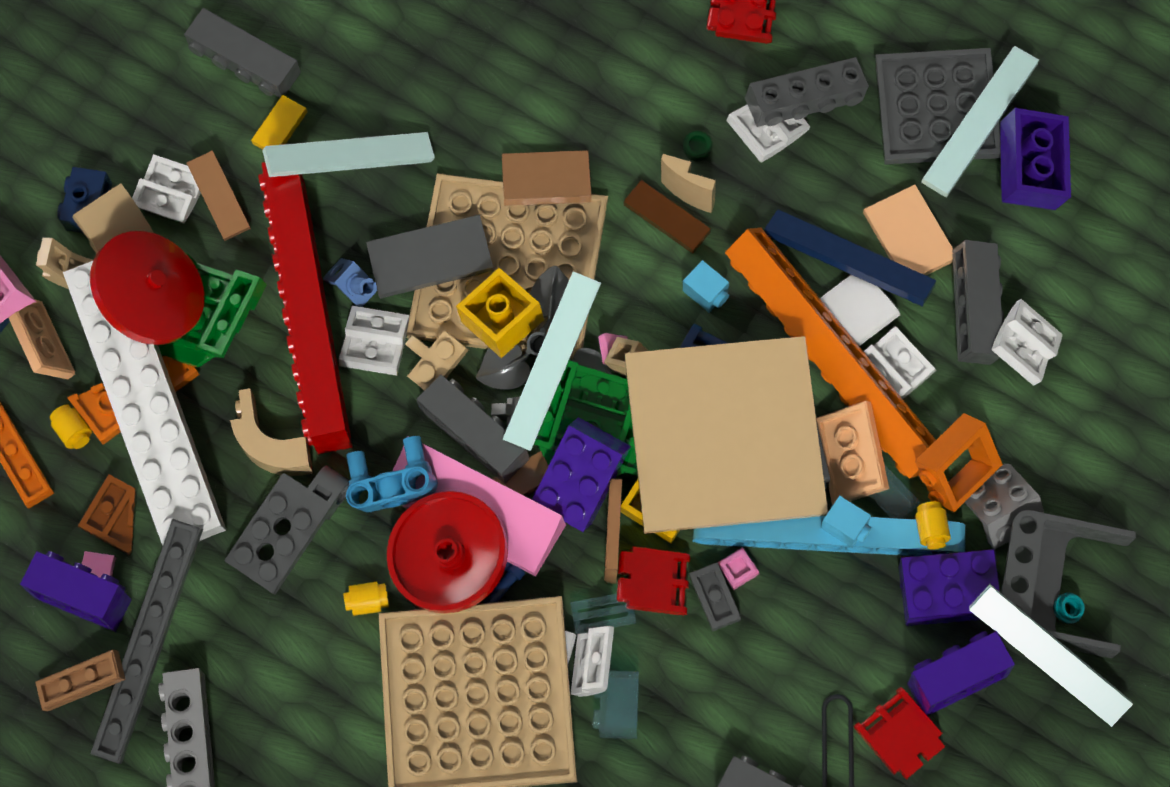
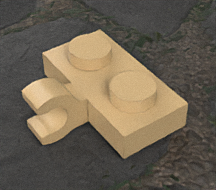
M445 330L430 348L412 335L405 345L422 358L407 377L425 391L440 375L447 378L469 350Z

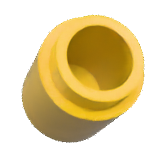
M62 405L51 413V427L66 448L80 449L89 442L92 431L75 408H71L70 405Z
M936 501L920 504L917 507L918 512L915 514L920 544L927 546L930 550L945 547L946 542L951 539L946 510L942 508L940 502Z
M376 581L348 586L349 592L343 593L346 611L352 610L353 616L382 612L381 608L389 607L385 583L378 584Z

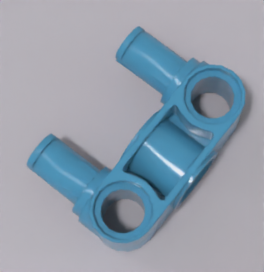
M411 436L403 439L408 464L405 466V469L385 472L375 477L368 475L365 453L363 451H354L346 454L351 480L348 481L349 485L346 492L347 502L352 507L363 512H373L402 506L434 494L438 487V481L432 473L429 462L425 461L420 436ZM424 475V486L416 489L415 482L417 478ZM367 490L368 499L360 504L359 496L363 491Z

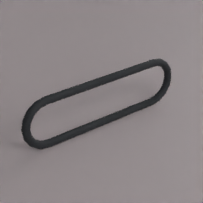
M835 694L826 698L822 706L823 787H827V705L833 699H841L848 705L849 787H854L853 707L848 698Z

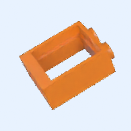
M965 413L915 460L920 471L919 477L928 489L930 501L940 502L944 508L955 512L1003 465L986 423ZM968 448L972 459L948 482L944 471Z

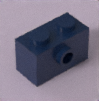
M72 167L71 175L66 177L64 183V192L66 193L64 202L59 204L57 217L66 231L83 233L72 218L73 215L111 190L112 181L105 171Z

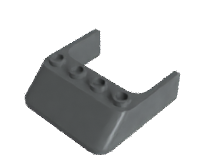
M1032 510L1019 512L1012 522L1002 594L1069 650L1113 658L1120 653L1121 645L1056 632L1054 602L1060 594L1066 547L1071 539L1082 537L1128 546L1136 539V532Z

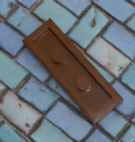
M642 180L624 200V206L692 254L711 233V229Z

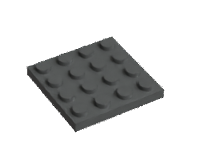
M991 48L876 54L875 66L884 165L934 162L994 76ZM999 122L973 160L1001 158Z

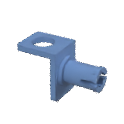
M341 258L323 277L326 283L336 285L358 307H363L377 291L376 282H373V279H370L351 260Z

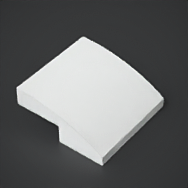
M748 105L730 113L726 120L761 163L786 148L810 129V125L804 118L784 120L775 126L764 125L757 127Z
M153 154L144 179H139L132 199L139 209L184 224L201 192L187 165Z
M853 275L847 277L820 298L858 346L900 316L898 309L878 286Z
M1020 299L1015 303L1004 320L991 350L1034 386L1042 381L1048 360L1057 356L1063 334Z
M352 306L345 327L346 336L339 356V366L397 376L406 340L409 315Z
M896 326L874 346L871 344L864 351L902 399L937 371Z
M614 627L589 628L588 633L577 634L571 695L583 697L599 694L607 690Z

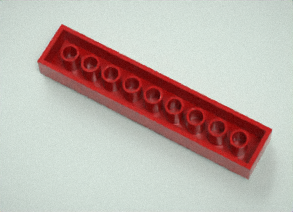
M262 162L263 173L258 174L261 191H264L265 196L263 201L265 215L269 219L270 224L268 235L275 254H272L274 268L276 272L278 271L280 280L277 281L280 298L283 299L285 307L282 308L284 324L289 332V336H287L290 354L292 353L294 363L291 364L293 377L297 381L299 391L296 392L299 408L302 409L304 418H306L301 420L304 437H307L308 445H314L317 454L352 448V439L303 174L269 177L266 163Z

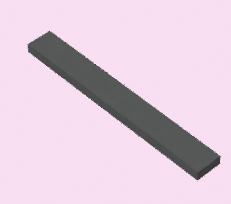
M175 519L171 521L122 662L126 680L116 683L113 687L90 753L92 755L118 764L123 762L202 535V528Z

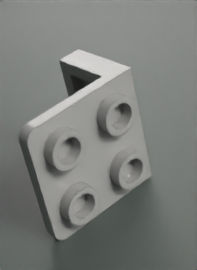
M1010 464L1002 465L965 501V504L982 522L987 541L993 549L1010 541L1012 522L1019 512L1032 510L1044 513L1040 496Z

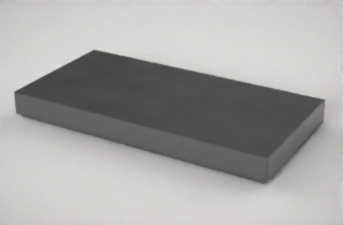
M480 214L366 242L380 299L494 271Z

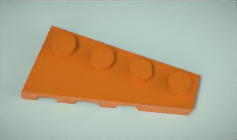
M163 356L175 392L199 375L194 366ZM103 383L91 387V390L78 395L76 393L67 397L103 445L121 432Z

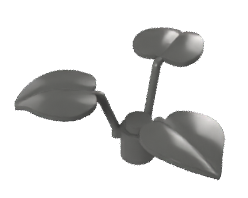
M552 266L541 274L530 292V295L540 303L543 316H548V319L539 332H535L528 337L526 353L523 355L521 347L517 344L501 359L489 348L476 375L478 381L489 387L503 390L515 389L527 382L531 369L525 360L531 354L538 356L546 337V331L551 325L569 282V279L559 267ZM581 348L576 351L573 360L569 359L579 363L581 366L612 374L611 369L603 364L602 356L596 350Z

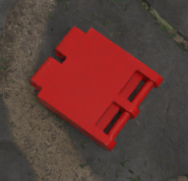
M711 0V7L714 8L709 10L707 29L716 31L717 37L770 44L773 38L770 34L772 21L776 20L777 14L774 12L776 0H770L769 10H766L767 0ZM764 20H767L765 33H762Z
M634 546L630 549V552L621 551L619 554L618 574L628 576V578H619L617 601L626 602V609L687 615V607H684L685 589L689 588V581L686 580L687 562H690V554ZM678 562H681L680 579H677ZM676 588H679V603H678V606H675V605H676Z
M900 687L896 690L897 694L883 706L879 704L875 708L876 712L861 724L858 722L853 727L893 775L900 772L905 779H908L924 765L918 758L919 754L926 761H929L945 745L939 739L943 733L910 695ZM900 699L903 700L892 711H890L889 713L887 712V710L890 707H892L896 702H898ZM878 717H881V718H882V719H881L880 721H878L874 726H872L868 731L865 729V728L868 727L872 722H874Z

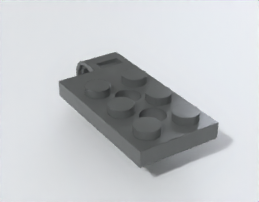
M324 466L310 486L306 488L283 473L224 561L276 595L326 519L330 520L338 506L345 500L349 479L331 467ZM288 519L291 523L290 531L286 535H279L276 530L278 522ZM266 544H271L274 548V555L271 559L263 561L259 555L260 549Z

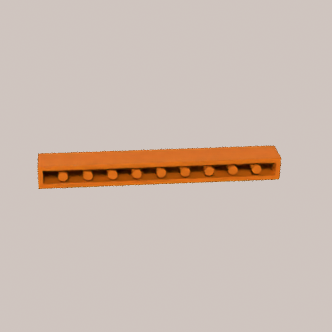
M761 227L747 229L725 252L730 259L731 266L737 272L743 274L748 281L749 288L755 294L760 295L766 303L767 310L773 316L778 317L784 325L785 332L790 337L805 336L808 359L818 366L823 379L832 384L840 393L839 397L846 406L849 407L864 401L871 402L881 450L893 458L896 462L895 466L901 474L909 479L919 476L920 471L915 460L936 439Z

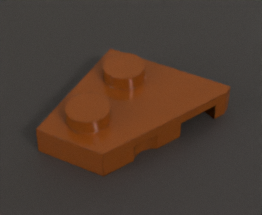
M108 474L78 527L130 555L133 542L135 488Z

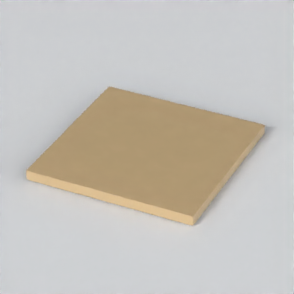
M437 173L427 227L480 214L494 271L415 290L406 333L407 338L410 339L413 335L419 340L435 342L445 330L464 346L489 349L483 341L461 322L456 305L498 268L502 269L529 294L541 274L552 266L559 267L568 279H570L574 271L595 280L608 196L591 194V202L504 206L503 182ZM589 314L570 357L572 360L576 351L584 347ZM548 316L544 317V321L518 343L522 349V354L526 353L528 337L535 332H539L540 328L547 321Z
M805 336L625 353L644 534L827 515L828 507Z
M562 596L476 604L471 608L455 613H435L424 609L379 613L388 787H528L577 782Z

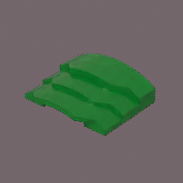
M186 253L196 266L202 279L204 308L199 321L187 334L174 342L158 345L162 356H167L175 361L199 368L214 357L224 358L235 334L239 333L249 311L255 310L267 284L260 277L237 269L232 275L199 264Z
M569 360L534 445L539 447L549 465L568 426L579 417L630 445L631 448L617 476L624 472L638 476L627 379L581 366L579 363Z

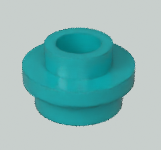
M1073 593L1061 594L1054 602V613L1063 623H1075L1081 619L1085 607L1082 599ZM1065 604H1068L1070 607L1069 614L1065 610Z

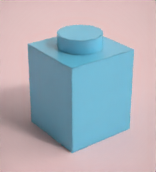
M703 260L683 280V292L708 313L715 306L720 308L729 297V282Z
M839 495L823 519L821 528L853 548L857 540L862 543L872 528L868 525L871 515Z

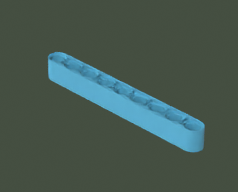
M825 516L693 529L692 540L697 544L927 556L965 552V524L948 521L951 539L946 542L945 547L930 550L927 546L920 544L916 519L870 517L868 525L872 528L862 543L857 540L853 548L821 528Z

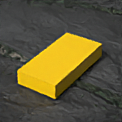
M282 95L251 139L252 143L261 149H264L265 146L286 144L307 114L306 107Z

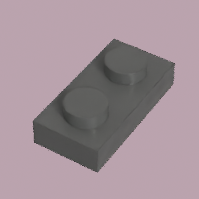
M718 562L689 573L690 580L712 632L741 621L740 614Z

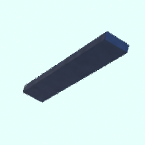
M781 210L776 211L764 230L771 239L922 307L936 284L935 279Z

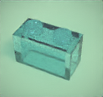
M609 671L607 690L595 694V698H600V710H594L593 729H599L600 738L637 739L639 672Z

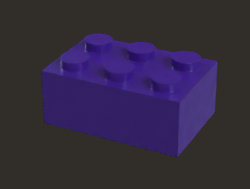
M1014 108L1000 121L1002 202L1056 210L1071 198L1069 116Z
M578 417L568 426L532 500L562 515L565 523L584 532L593 523L609 492V483L611 479L616 478L631 446Z
M994 550L901 558L898 566L906 626L981 620L970 611L969 606L989 584L1000 592Z
M36 551L20 585L39 601L116 632L132 600L125 593L126 588L119 584V580L107 574H102L100 578L91 573L92 569L75 562L74 566H71L64 562L65 558L54 552L48 551L45 555Z
M986 631L979 633L970 639L971 643L960 649L959 645H955L942 652L943 657L932 662L931 658L914 666L915 670L911 673L907 685L918 706L927 716L1009 675L1015 664L997 631L990 635Z

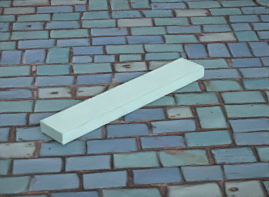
M1016 46L1012 48L923 177L922 183L947 198L1038 65L1039 59Z
M428 132L265 146L262 150L269 177L432 162L435 158Z
M574 271L572 272L503 440L526 450H532L600 288V282Z
M991 584L969 606L971 612L993 630L997 631L999 635L1111 727L1133 705L1128 697Z

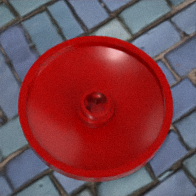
M147 231L121 233L109 240L99 250L93 260L90 271V286L95 303L104 318L116 330L128 338L145 344H168L182 338L199 321L204 308L202 279L189 256L169 239Z
M455 491L434 493L412 504L394 525L387 546V566L396 588L414 605L435 613L460 612L475 606L485 599L499 583L508 558L507 536L498 516L480 499Z

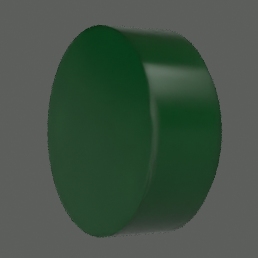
M692 131L687 134L683 141L684 154L693 161L706 159L712 151L710 136L703 131Z

